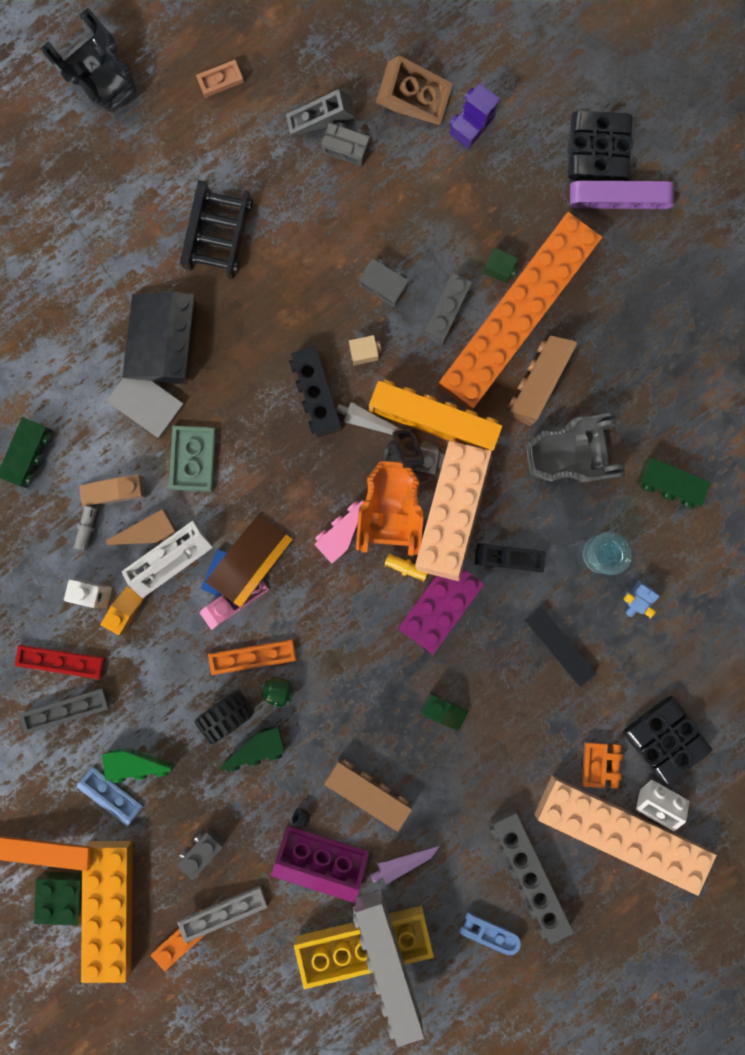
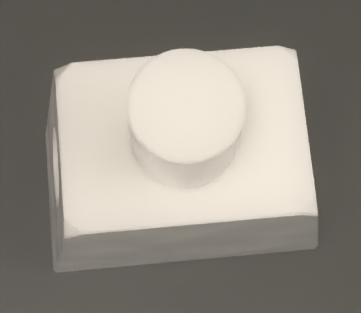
M71 578L68 581L64 601L91 608H108L113 587Z

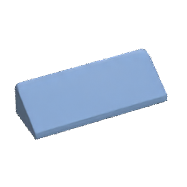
M93 766L77 785L78 789L126 826L132 822L143 807L111 780L105 781V776Z

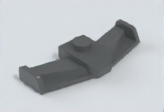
M423 441L419 443L424 457V464L414 466V472L435 475L436 467L442 469L447 449L438 446L435 442ZM386 445L383 461L401 462L395 445Z

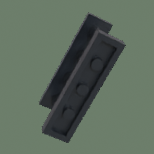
M198 180L180 258V264L183 269L192 271L193 264L200 263L224 268L228 278L233 279L234 273H238L239 269L237 258L247 213L251 212L253 207V199L250 197L249 190H244L243 198L240 199L212 193L206 181ZM212 201L240 207L238 219L207 213L205 210L206 204ZM210 222L236 228L233 240L203 234L201 231L202 223ZM203 242L231 248L229 261L198 254L196 252L197 244Z

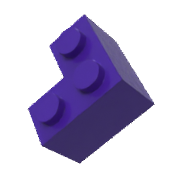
M481 83L475 89L471 88L464 98L466 100L463 105L464 110L460 115L456 114L450 122V135L468 149L472 147L493 121L500 101L499 97Z

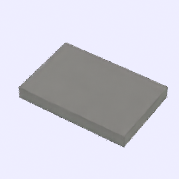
M126 378L120 381L107 399L108 403L159 439L184 406L182 402L152 381Z

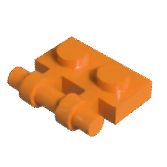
M584 742L583 787L605 788L606 780H610V788L619 789V780H622L620 762L623 761L621 744H613L612 752H608V744ZM607 760H612L611 771L606 772Z

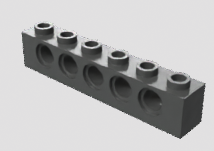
M514 808L490 819L493 826L489 828L495 840L499 838L503 845L499 849L504 859L509 858L512 864L508 868L513 878H518L521 883L518 889L523 899L528 898L531 904L527 908L532 918H537L540 923L537 929L542 939L547 938L551 945L574 934ZM515 833L516 837L513 841H506V835ZM518 853H525L523 860H515V856ZM534 873L535 876L532 880L527 881L524 879L526 874ZM537 893H544V897L541 900H534ZM547 913L554 914L550 920H544V916Z

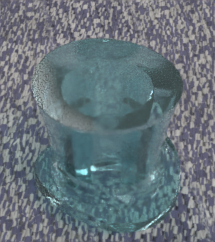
M605 532L591 537L585 543L583 559L588 568L593 572L616 575L629 567L632 560V552L629 544L622 536L613 532Z

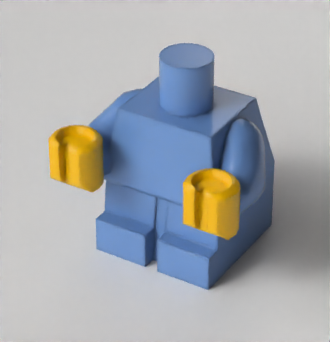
M639 579L631 592L625 594L624 600L630 606L625 613L633 617L636 612H639L641 615L645 614L652 618L656 613L652 604L660 597L658 592Z

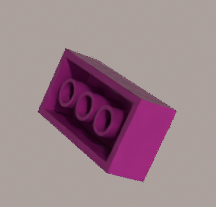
M465 569L462 571L460 581L434 576L397 628L431 654H434L484 586V583Z

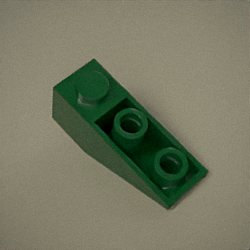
M280 725L259 730L220 767L221 771L227 769L228 772L239 770L240 766L248 764L250 767L260 764L261 760L269 758L270 761L282 758L286 747Z

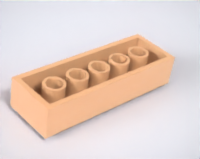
M449 441L415 565L417 571L460 581L492 460L491 450Z

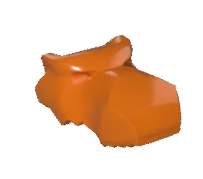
M381 461L367 478V497L358 511L356 550L368 552V543L408 546V556L418 555L422 542L424 517L417 501L419 481L411 467L403 468L401 462Z

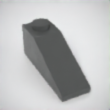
M340 89L286 114L289 132L292 136L327 128L329 123H344L356 117L352 97Z

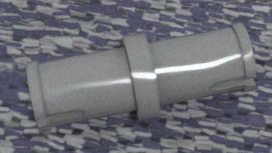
M84 506L80 525L77 524L76 529H78L73 548L87 551L91 532L94 533L95 528H93L98 509Z

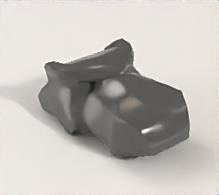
M615 413L578 417L571 420L563 428L556 430L545 429L526 444L531 475L548 482L566 477L575 478L581 482H592L625 476L623 464L609 466L603 431L614 428L616 425Z

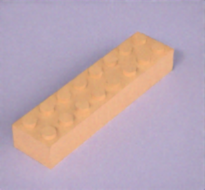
M553 775L534 813L538 821L698 896L717 856L711 850Z

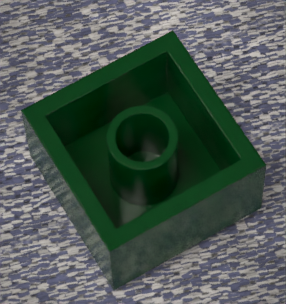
M43 872L36 879L34 924L78 926L82 921V873Z

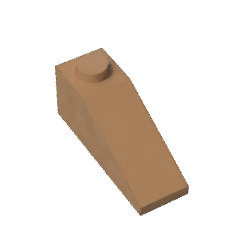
M141 475L117 477L79 486L82 507L147 498L144 477Z
M161 509L105 542L107 545L161 543L178 530L167 510Z

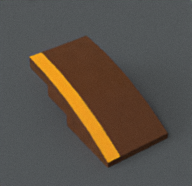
M258 514L205 582L241 608L293 539Z

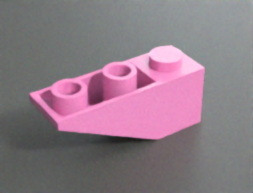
M363 500L360 503L355 501L347 509L349 513L344 518L340 515L331 523L333 526L328 532L324 530L315 538L317 540L315 546L332 564L349 549L358 524L359 507Z
M261 581L241 608L222 595L199 613L210 629L213 630L269 591V589Z

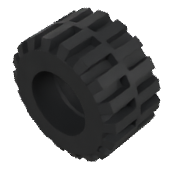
M236 690L198 716L194 723L209 744H214L249 720L255 711L242 692Z

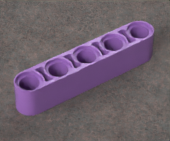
M575 181L570 184V207L667 209L674 206L673 182Z

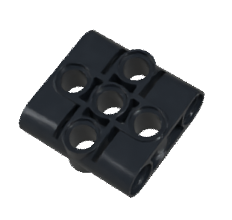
M573 112L571 114L570 144L568 146V178L575 181H629L631 150L633 149V116L627 113ZM597 124L604 125L606 129L599 128ZM575 143H580L583 148H577ZM596 145H602L604 150L598 149ZM617 146L624 147L625 151H620ZM595 165H600L603 171H598Z
M674 696L663 699L623 730L625 737L662 786L672 783L712 752L711 746L698 730L696 723L688 717ZM657 718L658 725L655 728H651V720ZM684 723H688V730L682 733L681 726ZM671 736V743L664 746V738ZM654 749V755L651 758H646L647 751ZM683 753L684 760L677 763V756Z

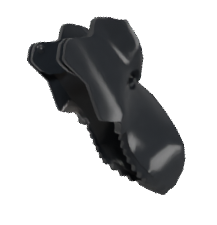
M86 8L79 15L91 31L89 35L63 57L59 55L49 41L40 50L67 82L76 84L85 91L92 104L102 110L114 112L136 93L134 77L130 67L118 56L113 36L97 19L94 13L89 8Z

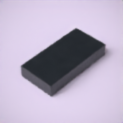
M410 428L392 432L403 468L424 464V457L414 429Z

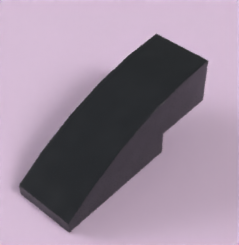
M477 543L475 565L544 573L546 551Z

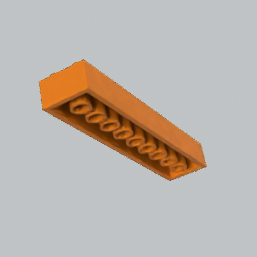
M567 212L439 381L437 387L467 410L472 411L600 242L602 236Z

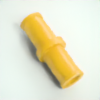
M391 553L388 554L384 566L402 572L401 575L406 576L407 574L423 582L427 576V573L417 571L416 564L411 563L412 560L407 559L406 561Z

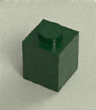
M494 248L483 273L507 283L509 277L514 278L519 267L515 265L517 257Z

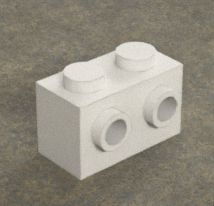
M651 779L640 789L636 810L675 831L686 822L690 801Z

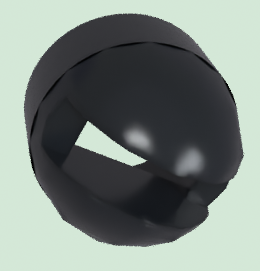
M297 808L292 816V824L298 827H305L310 822V815L306 810Z

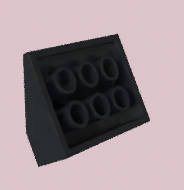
M178 292L132 294L123 378L188 385L197 303L194 294Z

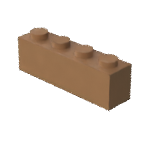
M338 759L325 779L324 785L398 832L412 811V806L409 804L410 800L402 794L397 796L392 793V789L385 783H376L373 781L374 777L364 770L359 772L349 760L344 759L342 761Z

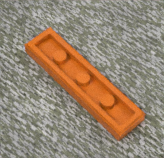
M293 639L208 654L211 675L297 661Z

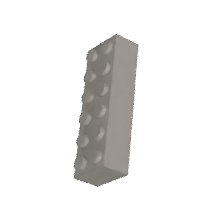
M382 890L357 897L356 906L353 907V920L355 927H360V943L362 949L367 951V965L370 973L373 972L375 980L373 983L376 994H380L382 1002L380 1005L383 1016L388 1019L389 1025H387L389 1036L391 1040L395 1039L397 1047L424 1039L422 1017Z

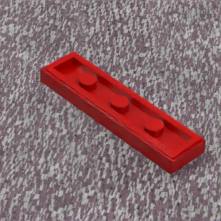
M19 644L15 666L100 680L102 679L105 657Z

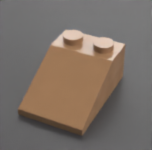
M399 55L387 63L376 103L394 112L440 125L453 83Z

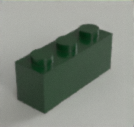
M22 417L0 466V478L24 488L31 485L35 478L34 471L36 466L43 460L44 455L42 452L45 445L47 446L51 441L52 429Z
M653 458L645 460L637 480V484L642 486V490L650 493L656 491L662 494V498L669 501L678 500L682 502L681 506L692 510L702 507L711 485L709 481Z

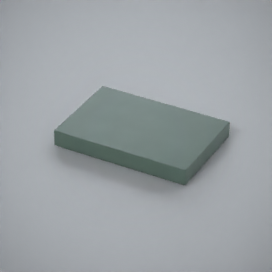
M172 426L169 490L213 492L216 428Z

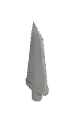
M353 402L350 403L349 408L339 404L336 410L337 413L345 415L343 422L391 435L392 432L403 430Z

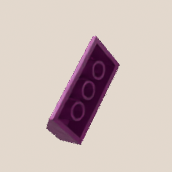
M286 826L271 876L354 903L360 891L369 852Z

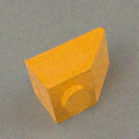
M127 586L111 605L100 625L119 636L125 634L146 596L141 598L132 588Z

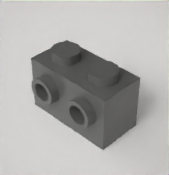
M211 826L205 832L201 830L193 839L195 844L191 848L186 847L178 856L180 861L177 867L192 881L223 848L226 842Z

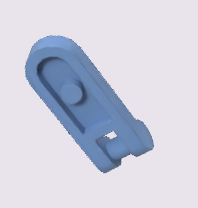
M471 911L467 912L465 916L466 922L459 930L461 935L506 955H514L519 951L521 943L514 931L484 919ZM474 924L480 926L477 932L472 930Z

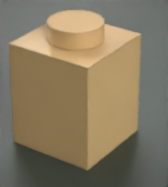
M374 335L349 340L353 366L378 361V354L382 352L380 342L375 341Z

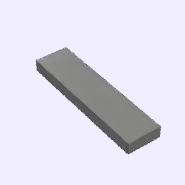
M259 885L177 920L184 943H187L266 909L268 906Z

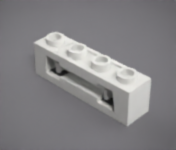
M191 521L121 572L128 586L143 598L213 547L206 535ZM188 533L190 538L186 541L181 539L180 542L182 544L178 546L176 540ZM146 562L150 565V567L144 565V571L141 573L136 570Z

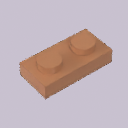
M236 60L196 75L205 98L244 83Z

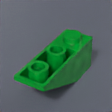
M131 748L109 750L102 754L105 781L112 780L113 783L124 782L128 777H134V780H141L147 778V775L150 774L162 777L169 775V772L175 768L174 764Z

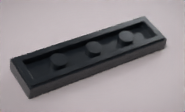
M539 607L524 620L579 687L583 686L597 674L542 607Z

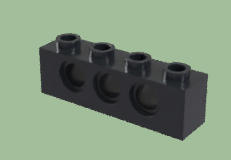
M316 346L291 353L293 360H290L289 363L292 373L297 372L299 380L295 381L298 392H303L305 400L302 401L305 414L310 413L312 421H308L311 433H316L317 438L342 431ZM311 368L314 370V374L311 377H304L302 375L304 369ZM313 388L321 391L320 395L316 398L309 396V391ZM317 409H325L327 411L324 418H317L315 416Z

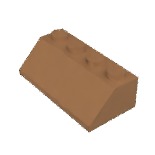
M550 336L547 341L542 340L537 349L540 353L537 360L532 359L527 368L530 371L527 379L522 378L517 388L520 390L517 398L513 396L508 405L510 409L508 415L529 426L538 420L577 342L555 336Z

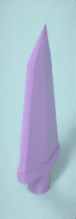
M440 846L379 863L380 870L370 874L373 883L384 879L386 885L432 859Z

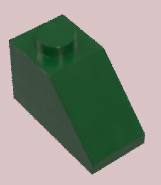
M429 692L420 710L422 715L458 731L469 712L432 692Z

